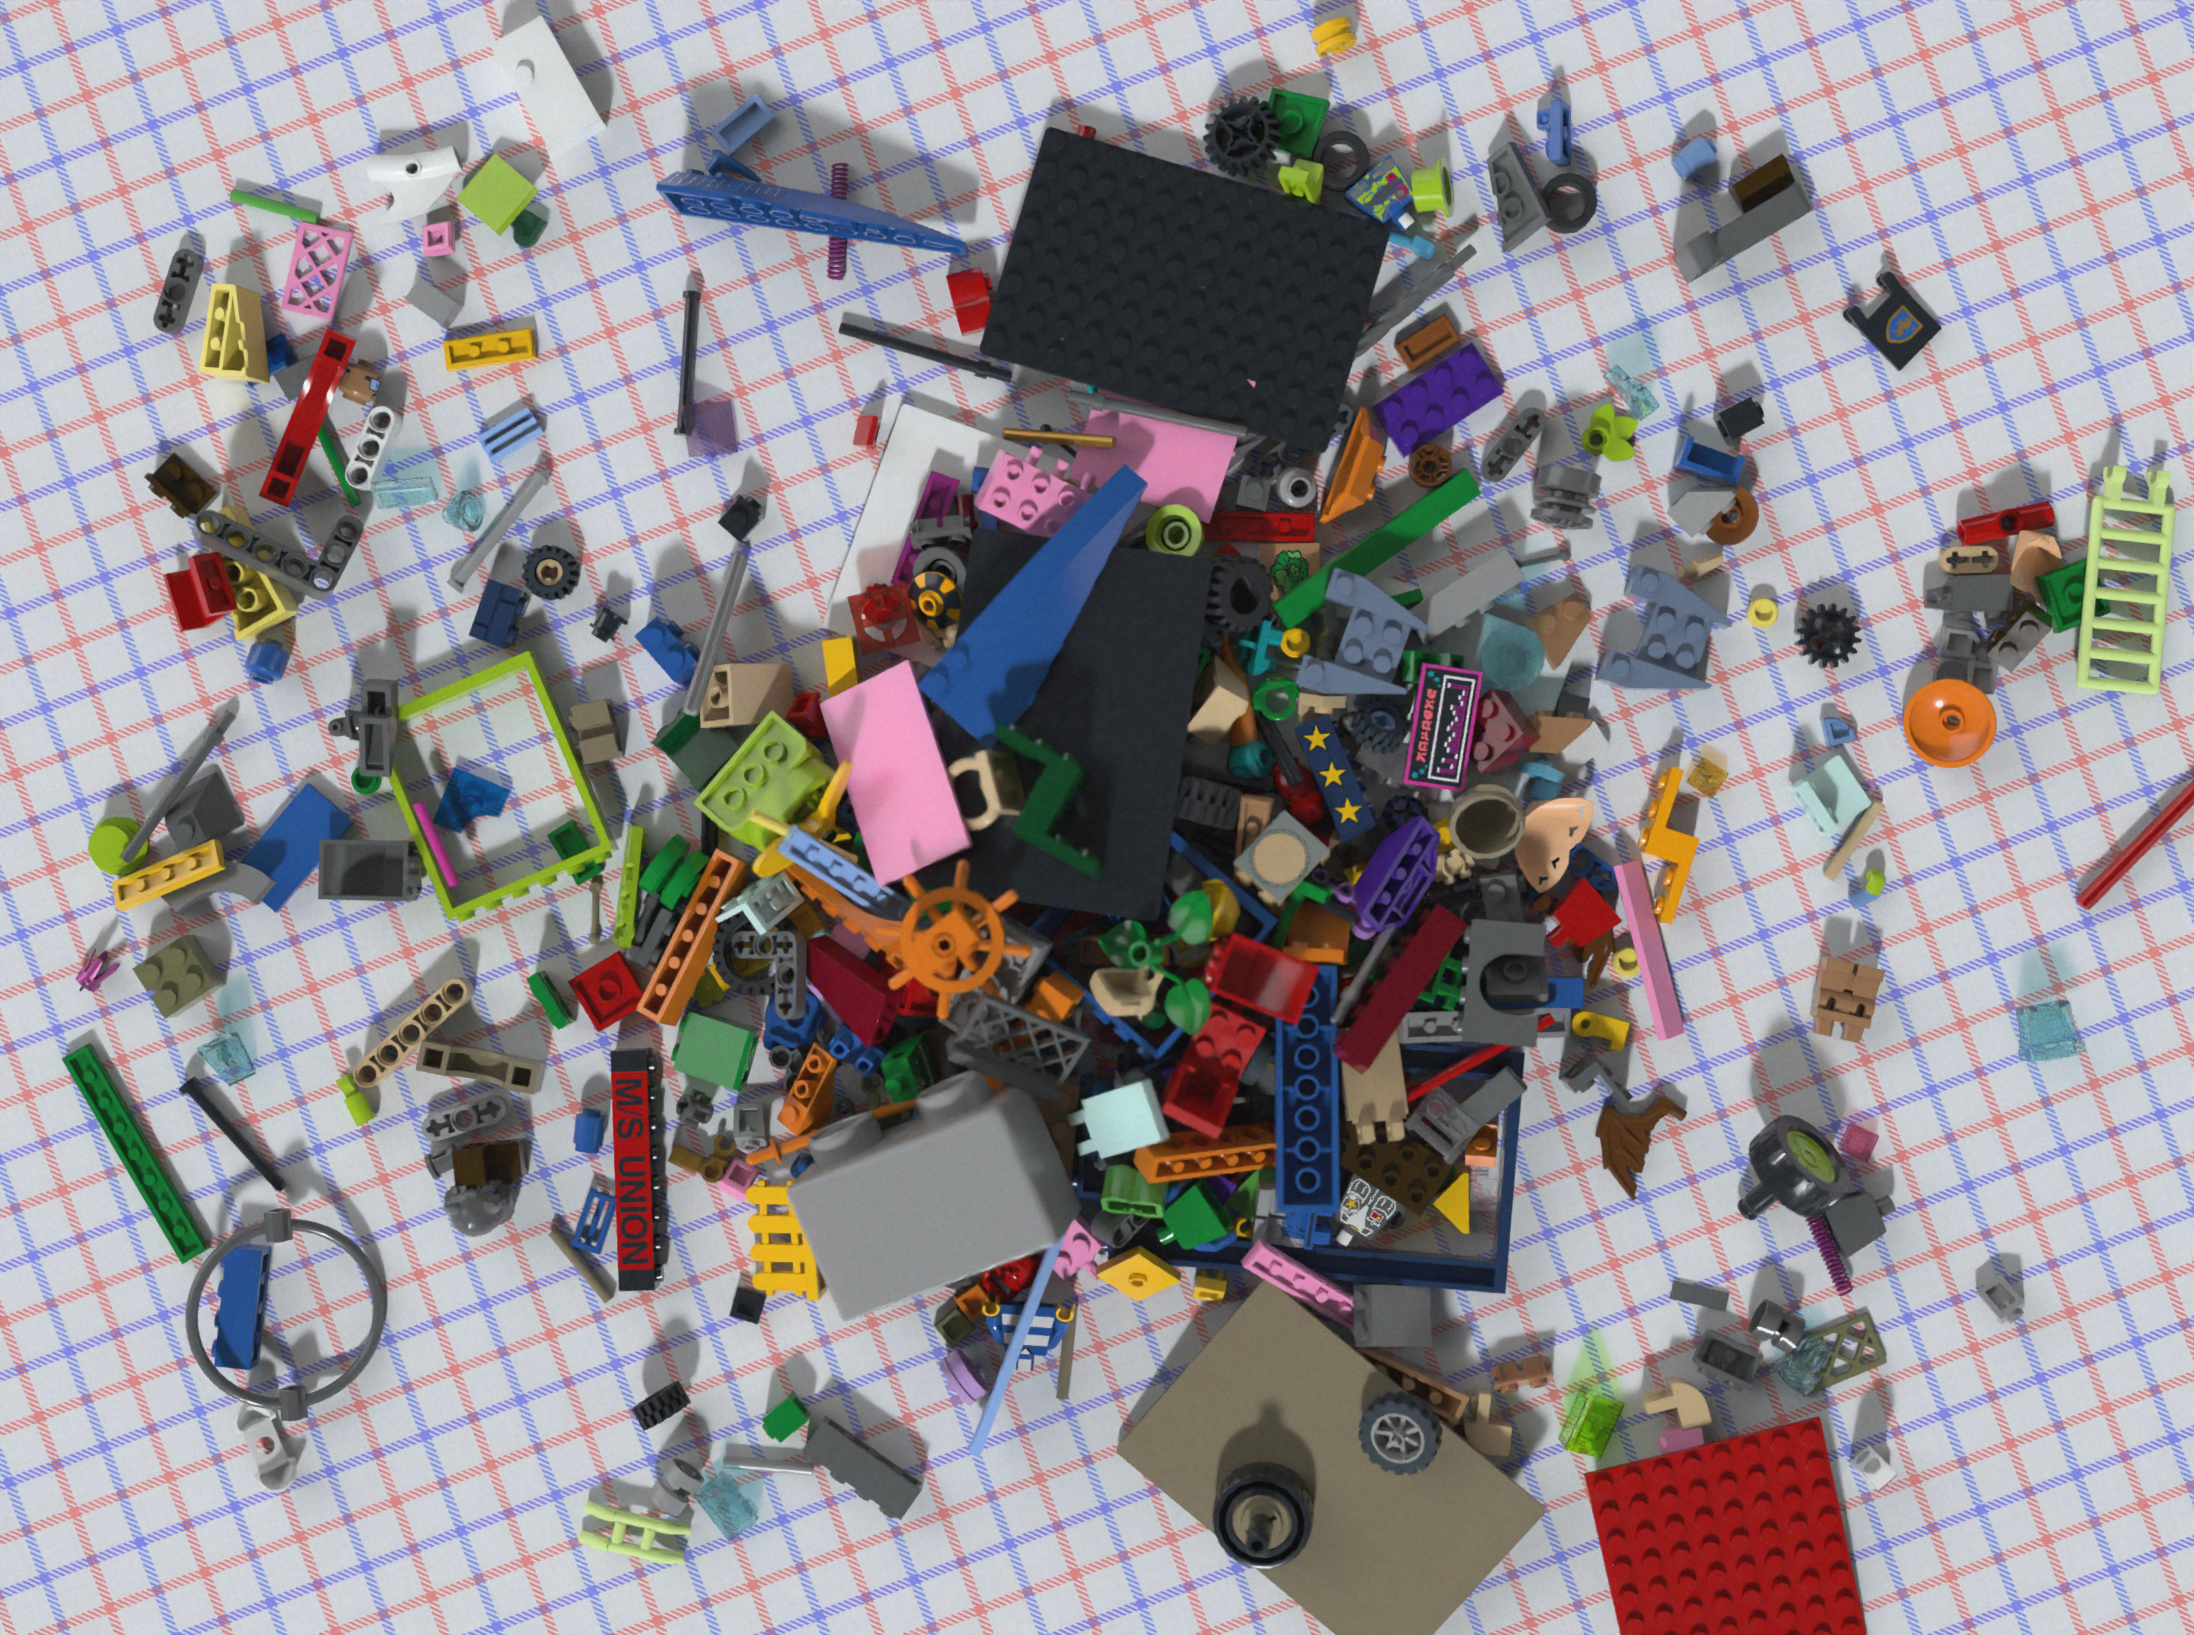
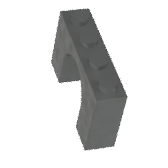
M1472 919V926L1467 925L1464 943L1470 944L1469 956L1463 955L1462 974H1467V984L1460 987L1459 1004H1465L1464 1016H1458L1457 1034L1462 1035V1041L1536 1048L1539 1017L1504 1014L1492 1009L1482 996L1480 980L1485 967L1499 956L1516 954L1544 957L1546 925Z

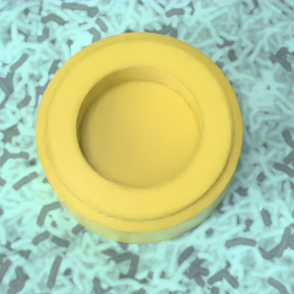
M1758 598L1752 601L1746 611L1748 621L1757 628L1771 626L1775 623L1779 614L1776 603L1769 598Z
M1621 947L1614 952L1611 964L1616 973L1621 976L1631 977L1640 972L1635 948Z

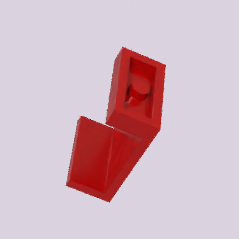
M213 552L191 556L188 558L190 569L163 575L180 632L207 628L238 609L221 553Z

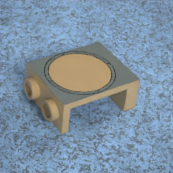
M1284 810L1234 862L1235 870L1237 871L1235 876L1245 886H1254L1259 891L1258 897L1266 905L1272 907L1274 904L1281 910L1284 907V899L1317 864L1323 866L1330 859V850Z

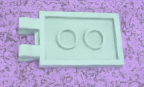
M1150 1079L1082 1100L1084 1109L1066 1115L1070 1127L1086 1122L1091 1139L1076 1144L1080 1156L1098 1150L1102 1159L1170 1138Z

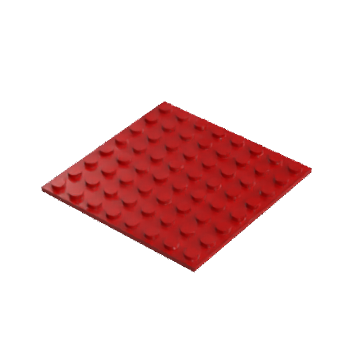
M1819 1416L1583 1473L1620 1635H1866L1823 1427Z

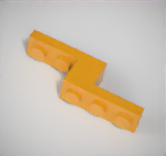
M1667 767L1666 772L1661 771L1656 788L1660 789L1657 799H1652L1647 811V816L1651 817L1648 827L1641 830L1638 838V845L1641 846L1640 853L1673 863L1672 868L1668 867L1663 877L1662 884L1666 885L1663 896L1657 897L1653 908V913L1656 914V921L1672 925L1700 840L1699 838L1666 828L1684 770L1676 767Z

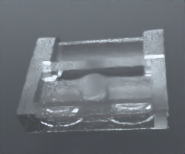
M1438 1086L1428 1092L1403 1125L1410 1131L1412 1129L1415 1130L1444 1155L1443 1159L1451 1165L1482 1126V1123ZM1425 1116L1453 1140L1455 1144L1451 1147L1422 1122L1421 1118Z

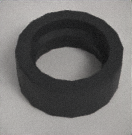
M1336 131L1327 134L1318 142L1314 150L1312 162L1323 165V156L1331 146L1344 144L1351 147L1356 152L1358 167L1350 177L1337 179L1330 176L1325 169L1323 172V187L1331 191L1345 192L1365 176L1369 167L1370 155L1366 144L1359 136L1349 131Z
M1573 173L1560 174L1551 179L1541 192L1553 217L1545 226L1554 232L1562 234L1575 233L1584 228L1596 212L1598 203L1596 191L1590 181L1581 175ZM1560 187H1574L1584 197V211L1575 220H1560L1551 211V196Z

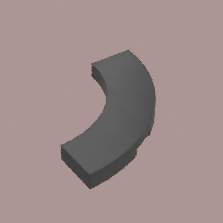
M224 861L226 869L160 897L176 913L183 915L195 903L217 892L239 894L247 898L251 903L258 905L277 882L266 873L249 865Z

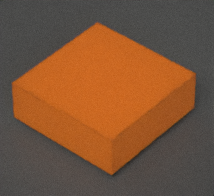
M979 1280L954 1297V1300L970 1323L984 1315L982 1311V1297H985L987 1303H994Z

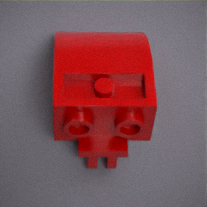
M1229 933L1227 938H1221L1219 944L1216 942L1204 970L1207 973L1205 983L1209 984L1208 991L1297 1025L1319 967L1238 934Z

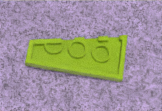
M628 824L612 940L615 945L624 948H631L635 934L634 915L639 904L637 886L638 880H641L643 875V863L640 862L641 850L645 851L648 835L643 833L644 827Z

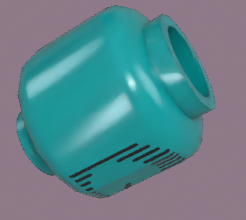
M1251 741L1246 744L1237 745L1231 750L1228 768L1232 775L1260 780L1269 775L1274 759L1271 750L1263 743Z

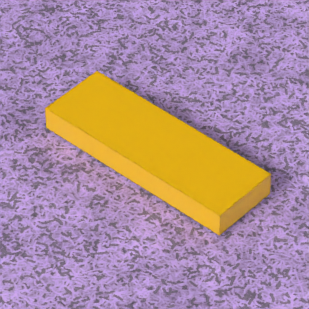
M532 328L443 341L448 372L537 359Z

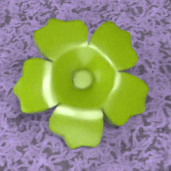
M705 972L702 973L691 995L694 1000L700 998L699 1007L705 1009L713 1005L714 1000L722 1002V999L725 997L714 976L711 974L708 978Z

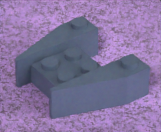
M1640 564L1633 567L1623 596L1649 604L1651 608L1634 658L1612 650L1604 652L1595 681L1622 690L1710 689L1712 684L1695 679V675L1711 627L1727 629L1732 626L1733 622L1669 574Z
M1335 568L1324 599L1353 608L1334 664L1305 654L1295 685L1321 694H1407L1408 689L1394 685L1392 681L1410 629L1427 633L1429 626L1366 578Z

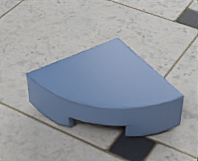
M1835 717L1820 718L1827 747L1858 740L1854 729L1844 721Z

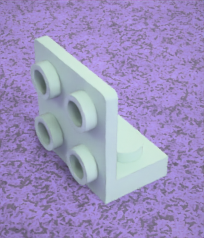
M1839 755L1788 787L1821 837H1832L1840 831L1838 828L1840 825L1871 805L1870 799Z
M783 871L774 877L772 875L762 877L756 883L754 881L740 891L741 895L739 897H733L721 906L723 912L715 919L720 923L743 911L757 932L762 935L805 900Z

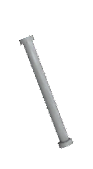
M534 471L532 474L534 476L457 575L453 579L450 577L447 581L455 590L460 593L463 592L465 589L463 585L543 485L547 486L550 482L538 471Z

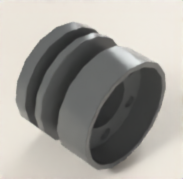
M1556 465L1540 466L1536 487L1548 492V496L1533 498L1535 505L1544 508L1532 509L1530 518L1558 529H1591L1594 520L1581 514H1594L1596 508L1583 501L1584 499L1598 497L1602 477L1589 471Z

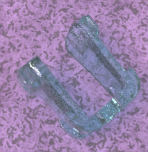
M2067 999L2017 1007L2016 1016L2020 1031L2018 1051L2020 1061L2054 1060L2075 1056L2086 1051L2085 1041L2082 1040L2076 1028L2071 1004Z

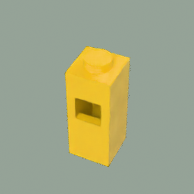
M856 635L832 637L822 640L830 698L862 683Z

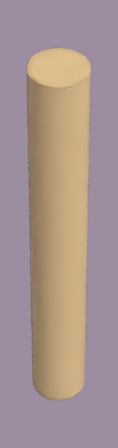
M1873 800L1823 874L1827 879L1835 880L1883 809L1880 803Z

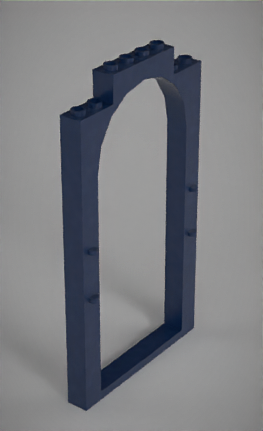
M1267 1029L1265 1033L1274 1037V1030ZM1188 1034L1177 1047L1188 1042L1191 1036ZM1132 1040L1129 1045L1125 1042L1124 1054H1118L1117 1069L1119 1072L1124 1073L1133 1067H1139L1145 1073L1160 1064L1155 1060L1151 1065L1136 1051L1139 1046ZM1399 1043L1403 1073L1435 1075L1482 1049L1438 1045L1436 1043ZM1274 1048L1268 1062H1274ZM1506 1049L1456 1077L1489 1080L1508 1065L1523 1081L1525 1052ZM1175 1050L1165 1061L1175 1059ZM1087 1074L1086 1081H1080L1079 1099H1087L1115 1090L1116 1087L1113 1084V1080L1116 1077ZM1521 1096L1504 1108L1492 1258L1355 1246L1346 1247L1331 1244H1313L1312 1250L1278 1244L1270 1245L1326 1279L1505 1294ZM1086 1122L1076 1125V1129H1082L1081 1141H1075L1074 1159H1079V1170L1072 1172L1071 1184L1074 1189H1077V1197L1101 1199L1105 1182V1169L1100 1172L1093 1164L1096 1160L1095 1156L1099 1152L1097 1150L1080 1156L1076 1146L1078 1143L1091 1139ZM1149 1219L1124 1246L1115 1248L1106 1243L1102 1247L1103 1252H1108L1107 1260L1140 1245L1171 1266L1251 1272L1243 1267L1241 1260L1254 1245H1252L1251 1238L1237 1237L1236 1241L1216 1252L1197 1251L1194 1248L1185 1250L1177 1239L1164 1245L1156 1234V1230L1163 1225L1154 1223Z

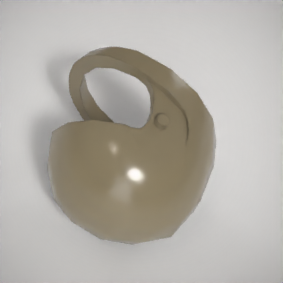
M1494 783L1478 784L1465 790L1454 801L1448 815L1447 830L1453 844L1464 854L1478 859L1496 858L1508 853L1520 841L1526 828V817L1517 797L1506 787ZM1518 826H1519V829H1518V831H1517L1515 837H1514L1513 839H1511L1510 841L1507 842V840H1508L1512 835L1515 834V832H1516V830H1517V828H1518Z

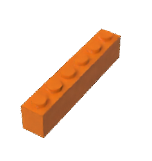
M716 848L636 1008L638 1012L660 1024L677 1025L713 953L712 943L715 944L716 940L714 936L716 931L719 932L722 923H718L715 918L723 912L721 909L723 904L733 897L737 898L741 895L740 891L745 888L749 880L745 875L750 866L749 862L732 853Z

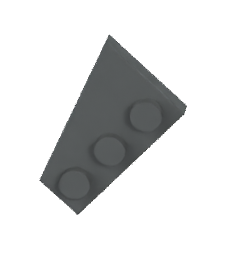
M1507 142L1487 158L1493 195L1497 196L1499 214H1496L1497 221L1503 230L1504 241H1501L1503 252H1511L1553 219L1515 142Z

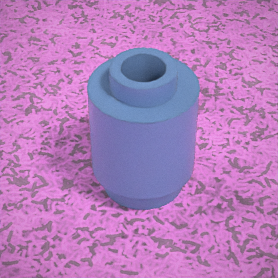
M1698 136L1675 154L1676 158L1671 161V164L1683 180L1689 177L1694 178L1717 160L1715 153L1718 150L1710 138L1706 137L1703 139Z

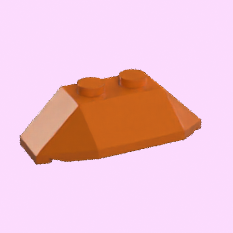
M1360 407L1318 521L1319 524L1325 525L1361 508L1365 500L1370 502L1377 486L1372 483L1375 472L1381 474L1387 456L1382 455L1384 445L1366 408Z

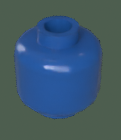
M265 638L264 642H256L251 645L245 662V669L250 673L249 677L252 680L272 685L273 681H279L283 678L289 661V654L282 648L283 644L281 642Z

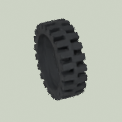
M741 911L723 921L719 932L716 931L715 944L712 943V950L714 951L712 959L713 963L716 964L715 969L722 977V980L738 992L753 996L771 995L775 992V974L770 978L760 981L749 980L741 976L732 965L730 958L731 939L741 928L751 924L745 913ZM787 916L775 925L779 931L798 932L796 925ZM785 942L787 948H793V942ZM789 968L787 979L791 983L795 974L794 970Z

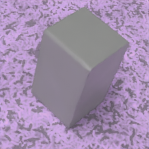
M421 277L405 297V300L447 330L463 309L459 304Z

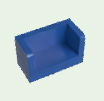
M1691 436L1682 440L1672 467L1673 469L1719 486L1736 485L1746 456L1738 455L1733 457L1695 443V438Z

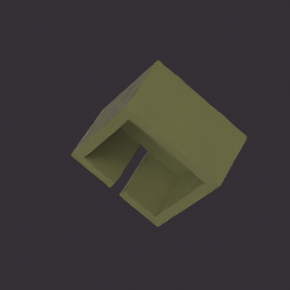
M195 935L181 936L132 968L146 991L153 990L155 992L150 997L164 1019L177 1017L226 985Z

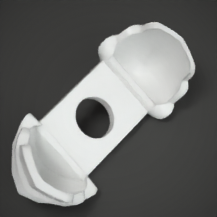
M244 1403L234 1415V1433L236 1435L243 1433L259 1470L254 1475V1479L267 1492H283L296 1479L297 1469L295 1458L287 1457L273 1425L272 1419L276 1418V1413L272 1409L259 1408ZM262 1437L271 1438L275 1444L273 1451L267 1455L260 1454L256 1449V1443Z

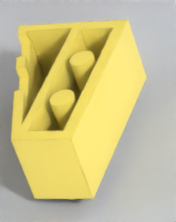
M212 283L199 368L200 373L223 380L270 383L260 293L238 285Z

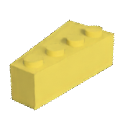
M226 506L218 511V513L256 531L243 507ZM204 523L206 532L216 531L213 524ZM240 537L229 538L230 543L234 546L240 547L245 545ZM267 551L257 552L262 560H272ZM221 554L238 607L237 610L229 614V616H232L235 630L233 631L236 641L253 640L300 612L286 585Z

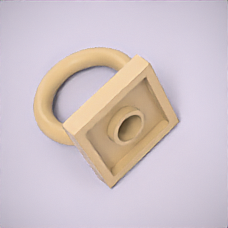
M984 750L976 753L975 757L960 759L948 767L947 770L952 784L955 778L965 770L974 769L980 773L981 788L989 808L978 818H964L968 831H977L989 826L999 814L1020 815L1027 802L1014 752Z

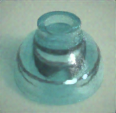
M463 490L451 497L447 507L442 511V516L447 524H451L456 529L474 532L482 524L483 508L474 493Z

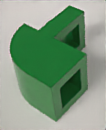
M1404 651L1400 665L1402 681L1409 684H1418L1421 663L1463 669L1464 656L1451 653Z

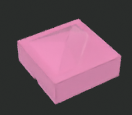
M447 221L422 226L423 254L429 258L456 253L455 227L452 222Z

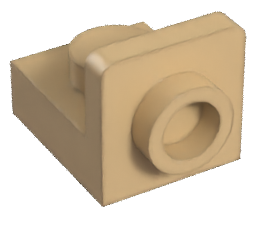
M1318 692L1299 693L1298 722L1306 723L1323 716L1324 713L1332 714L1333 708H1345L1346 696L1321 694Z

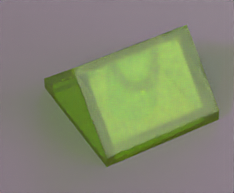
M1581 1385L1558 1440L1569 1451L1602 1458L1625 1403L1585 1385Z

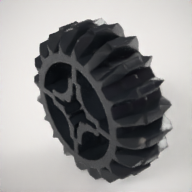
M1241 95L1239 103H1236L1234 98H1229L1230 106L1226 108L1223 104H1219L1218 107L1221 111L1219 115L1210 113L1214 123L1205 124L1206 130L1210 132L1203 136V140L1208 143L1205 147V152L1211 155V163L1213 165L1218 164V169L1222 173L1228 170V174L1231 177H1235L1239 172L1242 178H1246L1250 170L1254 176H1258L1259 166L1268 170L1269 166L1266 161L1268 159L1277 161V156L1273 151L1282 150V145L1277 140L1284 138V133L1278 130L1282 127L1283 123L1280 119H1276L1278 113L1274 108L1269 109L1270 105L1266 101H1262L1259 104V99L1253 96L1248 102L1246 96ZM1246 116L1245 119L1241 122H1233L1240 117ZM1263 121L1265 136L1261 143L1258 141L1257 135L1260 131L1259 126ZM1227 131L1230 134V139L1227 143L1228 148L1224 152L1222 143L1224 133ZM1235 132L1239 133L1240 135H1248L1252 142L1248 139H1239L1238 135ZM1254 151L1251 155L1241 158L1245 152Z

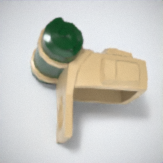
M1142 966L1136 970L1104 968L1095 971L1090 980V986L1096 1001L1108 1015H1137L1141 1024L1152 1032L1158 1031L1167 1023L1164 1009L1155 999L1157 988L1164 975L1155 972L1153 980H1148L1149 967Z

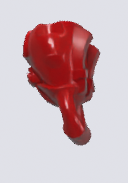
M1037 1252L985 1270L982 1274V1286L995 1299L996 1295H998L1000 1302L1011 1301L1023 1289L1032 1286L1042 1257ZM996 1273L999 1279L1011 1288L1008 1294L990 1277L991 1274Z

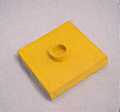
M1140 1245L1096 1266L1095 1273L1097 1277L1136 1302L1181 1280L1180 1271Z

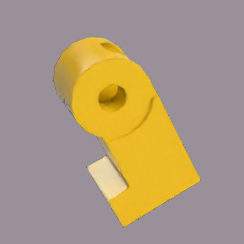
M1578 1010L1571 1015V1030L1581 1037L1594 1035L1608 1039V1048L1622 1052L1629 1022L1587 1010Z

